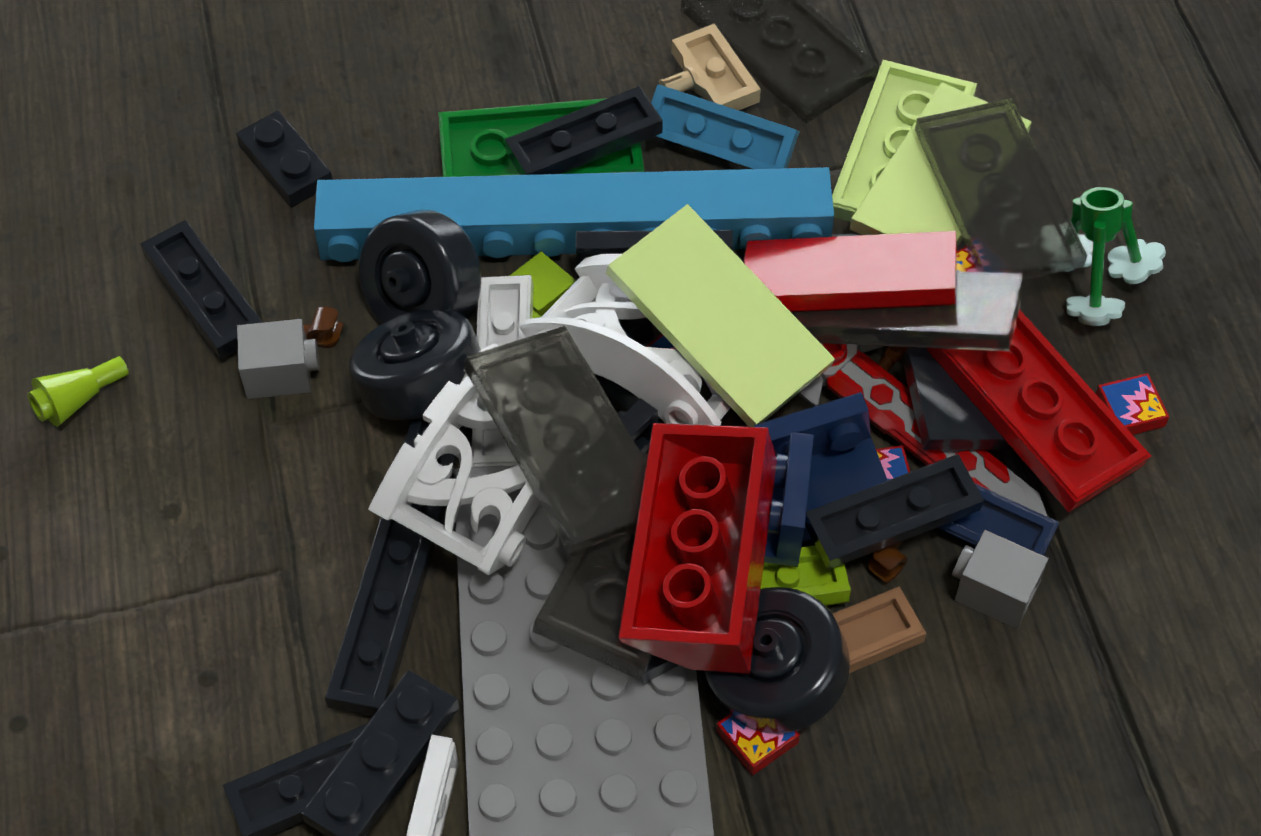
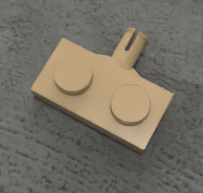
M715 24L672 40L671 53L683 69V72L660 79L659 85L681 92L693 90L705 100L738 111L760 102V87Z

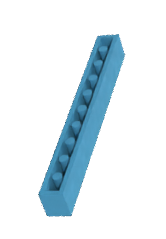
M829 167L317 180L314 232L321 260L349 262L354 259H360L361 249L366 237L382 220L416 210H433L448 216L466 232L474 245L477 256L503 258L510 255H537L542 251L548 257L559 254H576V231H653L688 204L712 230H732L733 250H746L747 241L832 237L834 209Z

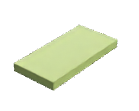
M883 60L832 194L834 218L851 222L854 213L941 82L972 96H975L977 83Z
M941 82L851 218L850 230L861 235L956 231L958 247L1028 135L1032 121Z
M688 204L607 267L606 274L749 427H755V425L765 422L831 367L835 360L822 344Z

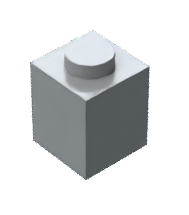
M302 319L237 325L238 368L247 399L311 392L310 371L319 370V353L316 339L306 338Z
M984 530L976 548L965 545L955 565L952 576L960 579L955 601L1018 629L1040 584L1049 558Z

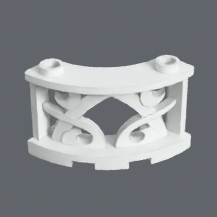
M600 254L584 258L575 268L580 278L542 317L527 319L520 326L534 353L546 369H577L607 378L657 409L658 416L665 424L720 426V420L731 408L704 379L713 395L706 402L700 394L702 385L701 375L677 349L644 347L627 337L618 319H641L646 316L606 274L608 265L622 254Z
M497 344L487 346L465 363L464 372L466 373L460 385L448 381L423 414V420L430 423L422 436L418 434L415 438V448L406 443L403 444L368 510L382 518L397 521L477 566L478 570L486 575H490L504 565L511 567L515 563L527 539L522 532L555 481L567 468L573 456L584 447L590 449L602 437L607 424L601 420L607 406L606 404L596 400L587 406L511 365L509 362L513 353ZM488 404L494 408L495 412H485L480 407ZM516 421L525 442L527 461L500 472L470 478L472 449L465 435L459 430L461 426L487 430L501 428ZM546 442L553 444L548 451ZM448 453L458 457L460 469L456 479H450L453 462L447 466H442L437 462L441 455ZM522 488L513 503L508 493ZM412 503L428 506H447L445 525L412 508ZM472 503L470 522L476 533L479 520L484 515L491 514L499 520L495 534L484 548L453 531L461 505Z

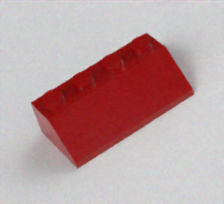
M653 423L619 633L621 643L691 670L750 674L753 638L757 621L777 458L767 427Z

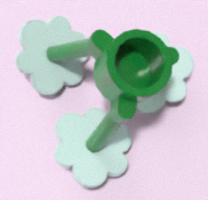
M1095 187L1088 189L1082 194L1081 198L1073 199L1072 217L1068 226L1062 227L1061 230L1045 228L1039 236V240L1042 243L1039 249L1040 255L1050 259L1056 268L1062 271H1072L1077 265L1088 267L1092 263L1090 295L1087 297L1074 296L1066 300L1067 314L1078 316L1079 322L1091 326L1106 325L1110 322V319L1122 317V311L1125 309L1124 301L1102 296L1105 242L1112 241L1122 228L1126 246L1116 247L1109 252L1108 261L1110 266L1108 271L1111 277H1123L1124 281L1129 284L1141 283L1151 274L1160 272L1163 269L1162 259L1166 254L1165 247L1161 243L1152 242L1146 244L1144 240L1137 239L1132 221L1133 203L1130 200H1124L1123 195L1113 188ZM1080 228L1085 235H1078Z

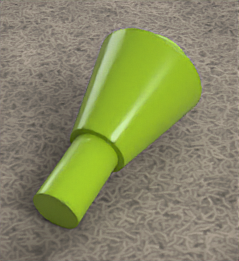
M118 356L92 369L85 368L36 377L32 379L33 390L28 392V400L33 412L40 421L49 420L54 426L58 427L94 397L100 388L129 375V371L124 360Z

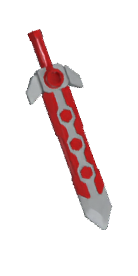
M801 322L835 358L831 367L798 393L811 406H818L822 386H827L840 399L862 392L869 410L870 423L882 433L888 434L899 444L903 445L905 449L925 465H930L959 454L975 484L1047 516L1040 494L988 451L923 450L909 389L864 354L865 352L883 347L884 339L866 327L837 323L836 328L832 325H825L814 332Z

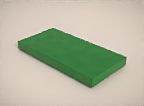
M607 98L438 112L443 177L520 175L506 153V138ZM640 142L562 174L644 172Z

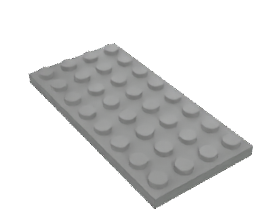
M642 455L586 512L568 500L566 468L547 492L523 530L522 534L527 537L526 543L511 567L504 565L490 575H486L479 571L477 566L457 556L469 836H714L696 670L679 665L643 684L559 548V537L606 514H610L633 550L648 455ZM514 466L472 467L470 478L489 475ZM460 468L455 469L454 479L457 478ZM522 488L508 493L513 503ZM472 503L461 505L456 517V532L484 548L495 534L499 520L494 515H484L479 520L476 533L470 522Z

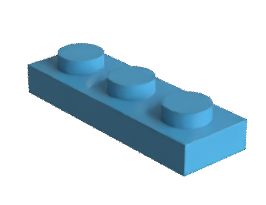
M657 84L651 102L663 120V132L656 135L657 137L752 169L788 168L800 133L796 129Z

